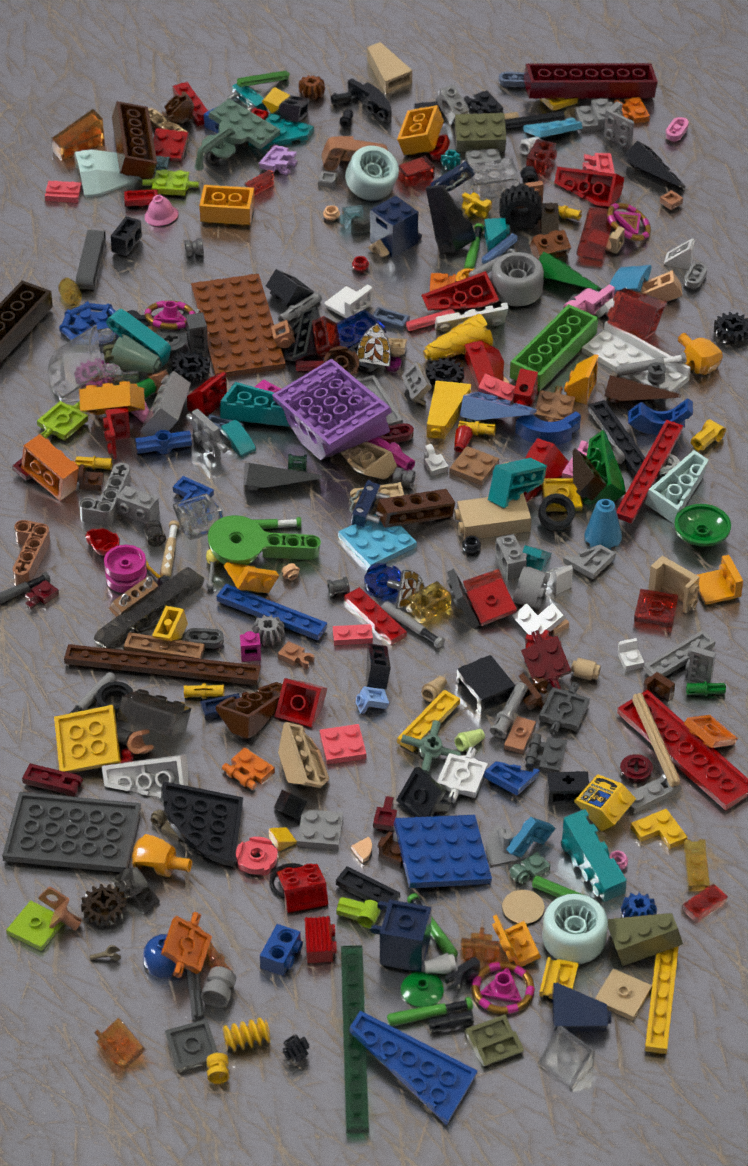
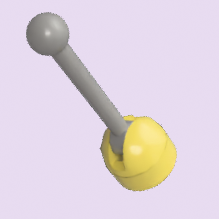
M211 549L206 552V560L211 566L209 582L206 586L208 589H212L214 587V565H217L220 561L214 557Z

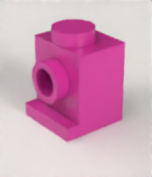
M248 631L240 635L242 662L261 660L259 633ZM245 650H256V653L245 654Z

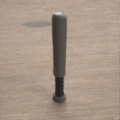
M43 572L40 577L28 582L25 581L0 592V604L29 591L45 580L51 582L49 574Z

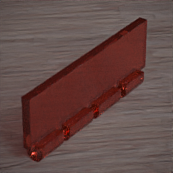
M590 207L588 209L576 252L578 256L584 259L603 261L612 228L607 219L608 209L600 207Z

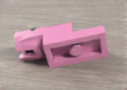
M609 284L604 289H601L599 293L587 288L580 294H574L564 304L563 309L569 304L595 316V312L614 297L615 287Z

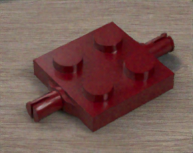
M539 630L535 631L537 637L533 631L531 635L535 643L521 650L531 678H545L548 683H551L552 687L556 688L557 685V688L562 690L558 680L572 673L560 640L558 636L542 640Z

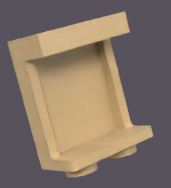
M662 555L651 565L648 593L655 596L660 590L683 602L682 612L687 613L698 604L697 596L700 589V577Z

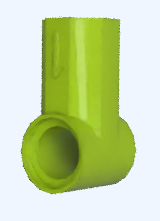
M340 897L336 915L357 920L362 927L371 928L372 925L376 924L381 910L377 908L378 903L373 900H366L363 903Z

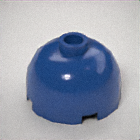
M160 934L151 938L143 951L144 966L151 975L159 978L171 977L176 967L174 961L161 954L167 934Z

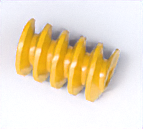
M261 1017L257 1018L256 1024L250 1019L248 1026L244 1021H241L239 1028L235 1023H232L231 1030H229L227 1025H223L222 1031L227 1051L228 1047H231L233 1052H236L237 1045H240L241 1049L245 1050V1043L247 1042L251 1048H253L254 1041H257L259 1046H262V1039H265L268 1044L271 1042L267 1020L265 1019L264 1023Z

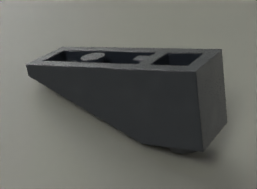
M368 643L367 687L387 689L391 669L388 647Z

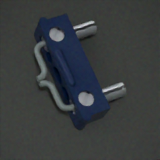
M462 160L457 167L442 176L438 175L437 179L431 182V186L443 185L449 192L473 177L475 173L469 163Z
M368 480L364 489L358 490L355 497H350L349 501L352 504L349 511L352 513V525L356 524L364 527L367 520L377 524L380 522V517L370 515L377 498H389L390 495L380 493L379 484ZM362 492L354 510H352L355 504L354 500L357 499L359 493Z

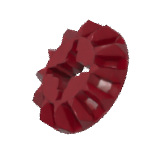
M632 754L626 756L621 761L620 769L622 775L627 777V780L634 779L636 782L638 779L644 781L646 777H650L653 765L647 757ZM636 764H638L637 767L639 769L637 772L634 771Z

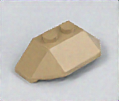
M285 722L278 754L287 782L306 787L321 788L330 779L319 748L311 737L305 733L306 730L303 726Z

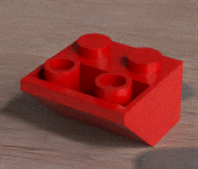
M222 372L210 377L187 396V410L192 412L199 409L206 417L212 414L221 405V400L227 393L226 373Z

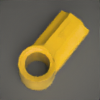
M711 419L707 420L702 430L691 438L693 448L699 452L708 447L712 442H719L724 437L726 428Z

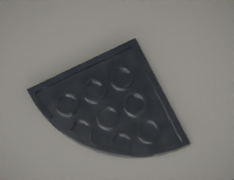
M163 781L161 786L162 806L165 816L175 833L189 847L202 856L233 867L236 857L243 797Z

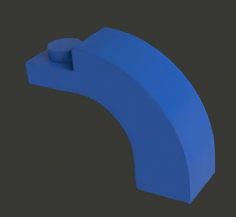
M687 398L668 411H655L640 402L628 411V424L643 433L654 435L659 434L666 420L681 424L685 428V420L689 419L693 414V401Z
M574 412L556 422L542 421L533 414L524 415L516 419L515 433L533 444L537 438L555 445L564 444L571 441L572 433L580 429L581 415L578 412Z

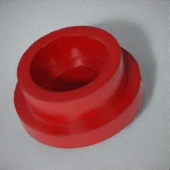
M357 256L352 262V268L362 272L369 268V262L366 257Z

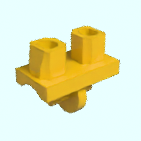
M466 192L462 194V208L465 210L467 217H471L474 214L482 219L488 218L489 211L492 209V201L489 199L481 201L480 196L475 192L470 195Z

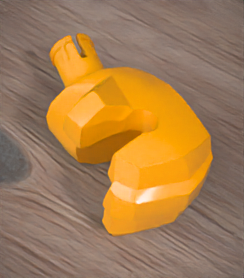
M682 333L678 337L677 341L685 347L684 352L687 362L684 364L690 366L691 370L694 369L695 374L707 375L719 367L723 354L712 341L702 337L692 340L686 333Z
M145 834L134 845L132 866L138 873L142 866L154 867L156 874L162 877H170L174 869L186 872L191 871L192 859L176 857L175 848L158 837Z

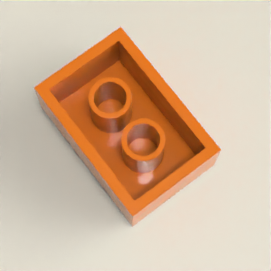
M39 434L23 446L21 468L54 497L62 501L76 490L79 472L78 465L67 458L61 450L53 446L47 438Z

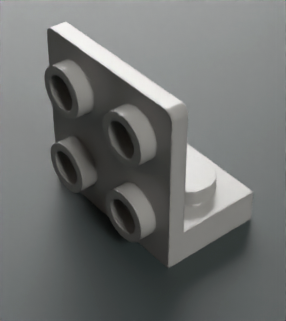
M617 101L605 112L604 137L630 149L633 142L634 121L622 116V103Z

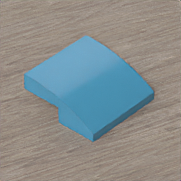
M630 266L618 269L610 282V285L615 287L614 294H618L626 287L631 293L640 292L643 282L649 279L652 266Z

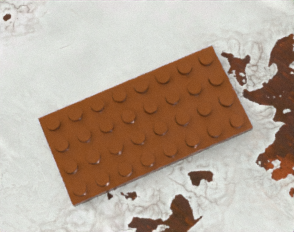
M259 273L191 283L196 308L200 309V313L204 314L206 321L208 352L214 375L225 372L226 377L286 369L281 347L277 346L273 338L271 326L274 323Z

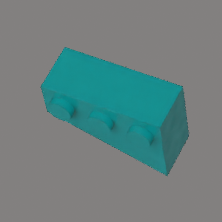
M532 458L495 465L488 500L506 508L508 502L513 499L518 500L522 493H529L544 482L547 465Z

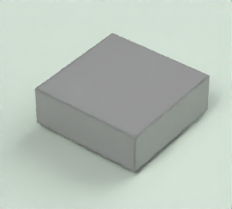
M322 171L318 180V186L334 188L338 179V173Z

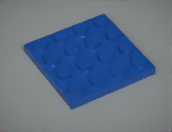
M475 815L395 818L394 827L409 888L491 884L492 876Z

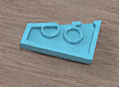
M567 118L564 121L523 125L524 132L542 138L582 129V122L577 121L575 118Z

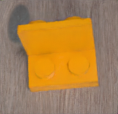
M730 555L722 556L719 570L697 574L700 577V589L698 592L706 605L742 596L743 579Z

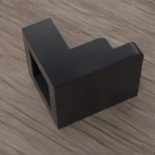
M281 790L274 809L299 820L308 801Z

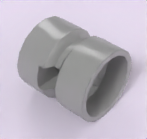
M213 967L209 972L207 983L204 985L201 993L203 1002L215 1008L226 1007L237 980L236 975L225 967Z

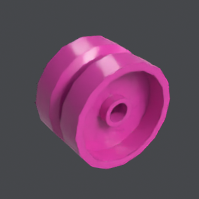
M127 544L110 549L104 557L107 585L116 592L125 593L147 577L145 553L140 548Z

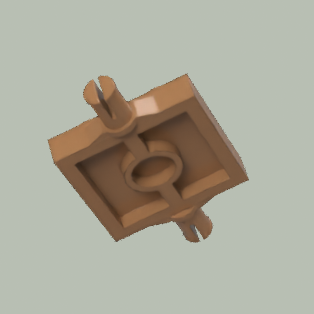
M559 385L555 387L554 393L540 390L536 405L537 411L534 416L546 422L560 421L572 414L575 397L561 394L563 388L560 386L558 391Z

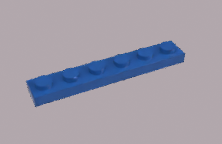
M225 584L216 596L218 602L256 617L262 618L263 615L269 617L271 614L273 618L279 617L285 628L319 640L327 629V622L247 591L239 590L237 587Z

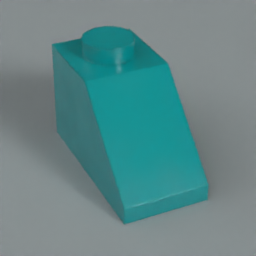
M505 218L484 219L487 253L503 241L506 235H509V224L506 225Z

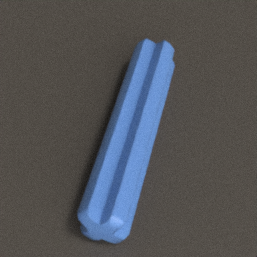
M511 233L481 258V262L485 264L503 254L518 241L517 235Z

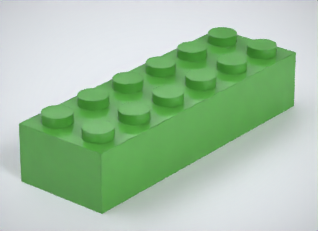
M568 304L510 362V378L517 381L520 368L538 372V391L540 392L582 347L597 334L598 317Z

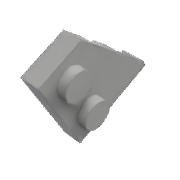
M600 544L591 549L579 551L577 556L571 558L569 555L565 556L563 563L572 565L573 569L594 579L615 559L616 553Z

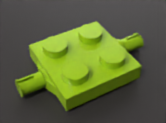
M156 170L153 179L142 180V186H152V190L157 189L158 194L186 195V191L189 188H199V181H189V172L182 170Z
M80 400L75 405H68L59 401L37 420V426L45 430L41 433L44 438H48L53 434L66 440L89 420L88 415L80 411Z

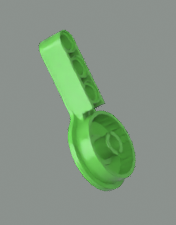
M239 515L220 518L213 523L208 532L209 547L214 557L223 564L231 562L248 565L261 552H263V558L314 560L319 556L321 540L316 535L265 532L252 519Z

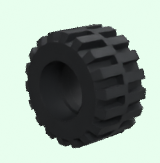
M521 184L505 189V193H502L499 199L500 217L505 218L506 225L509 224L511 229L527 230L528 227H534V224L537 225L542 214V202L539 192L535 191L533 187L529 188L528 185L521 186ZM524 206L525 208L519 209L515 207Z

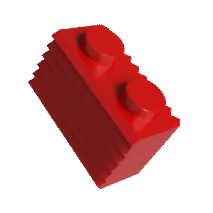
M330 916L305 918L307 963L333 962V954H337L336 941H332V937H336L335 924H331Z

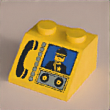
M598 774L574 802L581 810L586 809L589 814L588 818L600 831L614 826L636 798L622 783Z

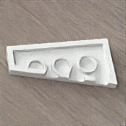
M502 303V307L493 308V305L487 306L485 310L479 312L472 309L465 312L464 315L457 312L438 316L435 320V329L448 331L477 314H481L488 325L499 326L505 323L508 304Z

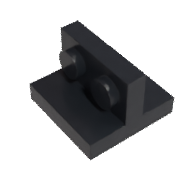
M421 767L414 768L396 799L413 817H431L434 812L448 811L451 806L444 798L447 791Z

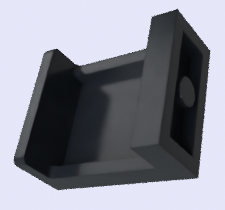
M491 655L479 658L477 661L457 669V683H464L477 699V709L480 713L507 702L515 688V684Z

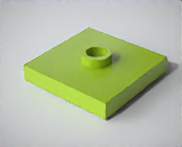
M30 900L6 929V933L33 948L43 951L64 923L60 921L51 929L49 925L54 912Z

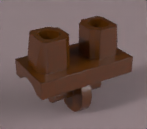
M524 673L520 674L519 678L521 681L519 682L528 686L526 693L529 692L530 694L522 699L529 710L538 705L542 709L545 702L542 700L540 693H547V680L535 677L532 679V684Z

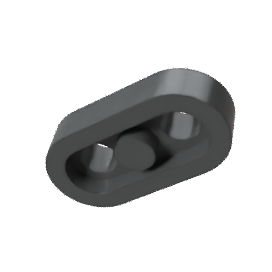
M191 628L185 632V641L201 643L205 645V648L215 649L223 645L224 635L218 629Z

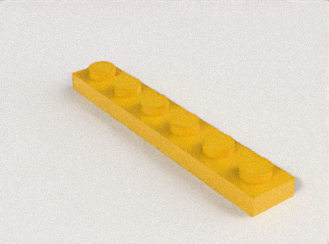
M679 946L656 954L645 1051L667 1054Z

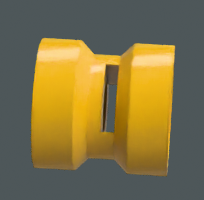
M223 1053L210 1054L206 1059L208 1081L213 1084L227 1082L229 1080L228 1056Z

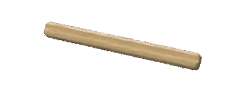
M642 693L634 694L633 703L667 781L671 787L679 786V775Z

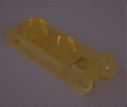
M684 839L688 891H709L710 883L705 839H698V841Z

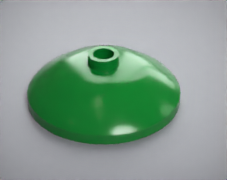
M693 504L684 507L677 513L674 528L678 536L687 543L708 547L723 542L729 536L731 521L728 515L718 507L709 504Z

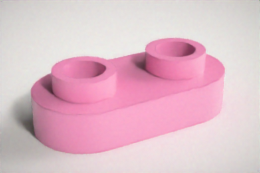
M683 117L674 118L666 129V138L672 142L680 140L688 130L689 121Z

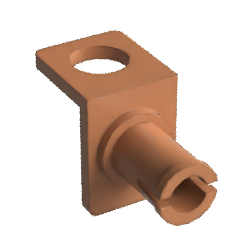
M50 886L39 895L38 899L55 910L49 925L51 929L60 921L74 931L80 926L82 919L67 910L68 897ZM47 895H55L58 900L50 901Z

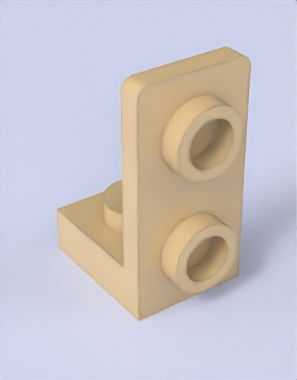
M618 226L611 235L593 230L587 239V244L617 254L625 242V228Z

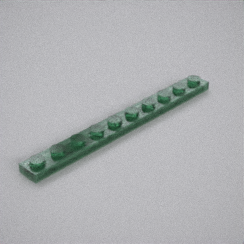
M362 945L341 946L346 1134L369 1133L366 1047L349 1032L350 1026L359 1012L365 1013Z

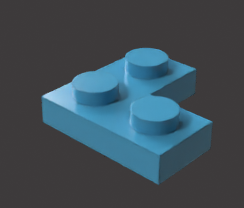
M530 817L523 823L519 833L511 839L510 845L506 850L511 855L522 858L533 842L544 845L556 828L551 823Z

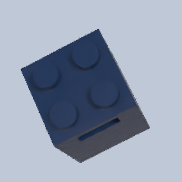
M394 196L370 209V242L374 243L380 239L389 251L388 255L392 258L418 244V240L422 238V234L418 233V211L399 197Z
M389 899V903L378 902L377 908L386 911L382 926L372 925L370 932L380 935V965L422 972L431 940L432 907Z

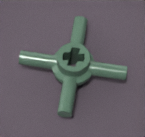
M434 720L432 723L430 735L421 740L407 735H402L401 738L402 743L419 748L420 755L424 758L422 769L427 774H429L432 760L440 755L447 757L449 753L461 755V752L443 747L442 741L438 737L441 723L437 720Z

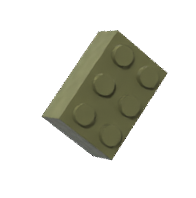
M504 113L455 114L456 152L465 153L473 150L498 149L499 152L505 151L506 128Z

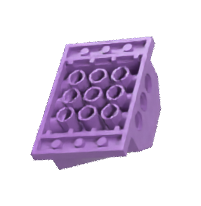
M333 359L272 394L274 401L283 408L287 422L301 444L320 460L390 432L386 416L392 413L390 406Z

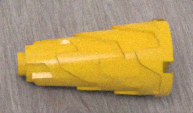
M481 314L474 315L452 328L449 332L437 337L436 340L425 346V350H423L425 359L437 361L439 358L444 359L461 354L465 355L464 344L481 340L493 346V337L490 329L487 330L486 328L488 324Z

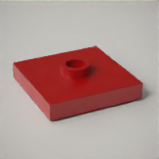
M502 578L466 592L481 626L517 612V608Z

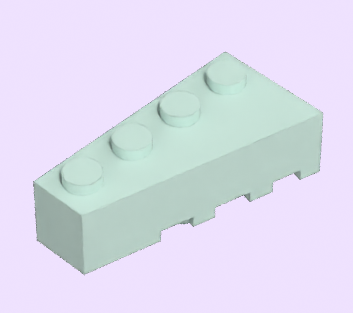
M693 450L648 490L645 504L674 524L677 513L686 506L705 475L708 459Z

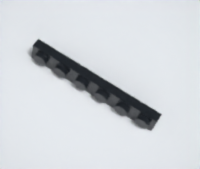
M605 400L588 404V411L599 427L606 432L613 447H618L624 453V462L635 477L645 459L644 455Z

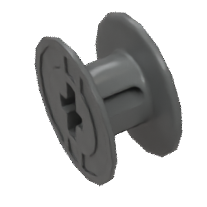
M160 329L156 332L157 335L171 346L168 364L175 360V356H180L181 352L187 353L188 347L185 344L188 339L187 334L183 330Z

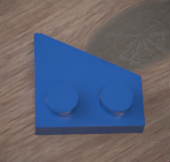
M495 761L485 770L484 778L518 796L539 776L540 770L533 768V772L521 770L519 765H509Z

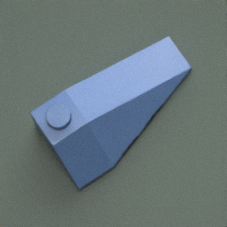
M476 391L463 395L460 417L466 418V421L475 422L476 420L531 415L536 413L537 409L516 403L510 405V400H500L497 396Z

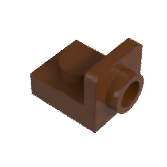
M81 464L77 479L79 489L102 491L104 473L85 472V465Z
M655 672L651 677L649 676L645 679L643 692L649 690L651 693L655 691L659 696L664 697L668 701L674 697L675 683L660 673Z
M389 831L378 842L379 858L401 868L403 860L399 843L393 840V833Z

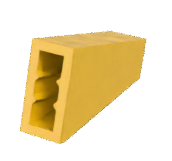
M446 381L435 382L427 421V438L445 439L460 417L463 395L471 393V384Z

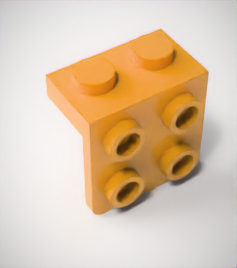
M226 562L224 565L235 586L242 591L269 593L279 577L277 571L259 569L251 565Z
M497 914L493 916L495 923L492 926L500 939L499 942L510 963L514 961L516 965L523 967L541 958L525 921L505 930Z

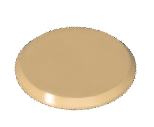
M516 890L504 898L502 909L509 920L515 923L525 921L526 924H529L541 918L544 913V902L538 894L532 891Z

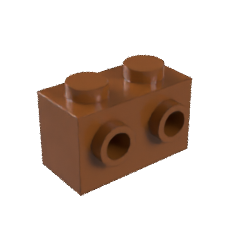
M554 230L546 235L538 234L534 236L530 243V248L533 256L539 260L544 251L557 258L567 256L571 250V245L565 230Z

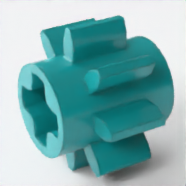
M455 150L445 151V155H441L442 167L445 166L447 170H452L457 165H460V154H457Z

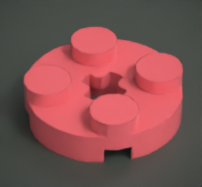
M251 837L249 841L241 842L236 849V861L239 870L249 874L268 875L278 860L277 848L272 845V841L264 837ZM256 853L260 854V857L254 858L253 856H255Z

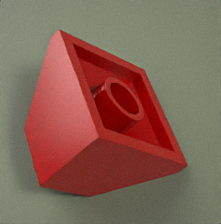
M284 678L274 717L313 727L323 708L328 688Z

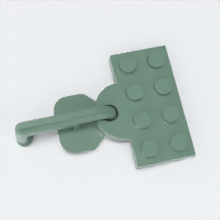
M227 99L209 112L208 118L219 124L218 133L216 135H209L202 140V145L197 151L194 168L197 171L203 170L204 155L208 152L213 153L219 158H229L235 153L234 144L249 142L261 149L278 137L281 130L233 100Z

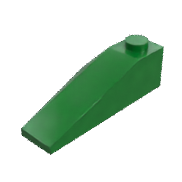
M545 251L540 256L539 261L544 269L543 280L548 278L573 286L590 288L598 292L602 289L557 257Z
M602 430L589 439L587 457L607 485L592 501L587 497L583 498V503L596 504L601 499H609L614 502L626 494L623 476L607 434Z

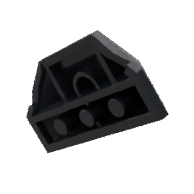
M314 306L301 312L299 320L294 324L292 329L295 342L285 349V360L308 361L321 355L325 330L318 308Z

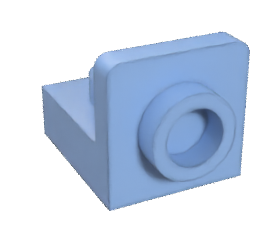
M364 686L356 696V705L361 714H364L368 707L386 709L389 705L384 689Z

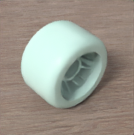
M365 146L358 149L352 156L345 174L346 183L356 196L364 200H381L392 191L399 175V166L395 157L388 150L379 146Z
M568 894L555 899L547 907L543 918L542 938L545 948L555 959L577 962L578 964L594 960L603 951L606 944L608 928L606 912L596 900L585 895Z

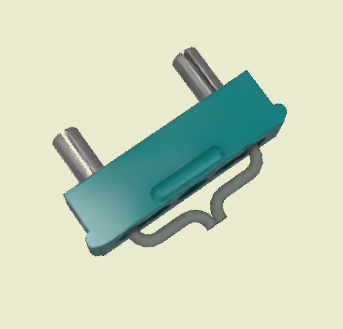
M237 84L231 86L233 93L227 96V99L233 100L238 98L248 107L246 109L252 111L254 108L268 110L262 102L265 97L261 94L262 91L260 89L255 90L251 86L239 87Z

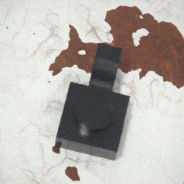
M473 957L459 965L456 972L445 976V983L448 984L454 981L452 991L459 990L461 984L473 981L479 975L480 961Z

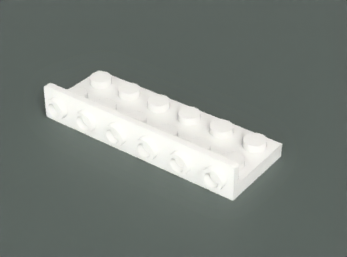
M609 321L604 323V330L582 347L583 354L589 357L595 354L599 355L598 362L615 372V368L620 365L662 357H672ZM682 362L665 365V382L660 385L649 383L647 379L648 370L625 375L624 377L638 381L637 383L676 392L690 380L691 368Z

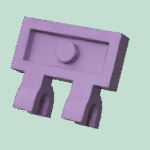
M274 145L259 162V168L272 172L278 169L281 174L287 176L290 173V169L286 167L288 165L295 166L298 163L296 159H293L297 152H289V148Z

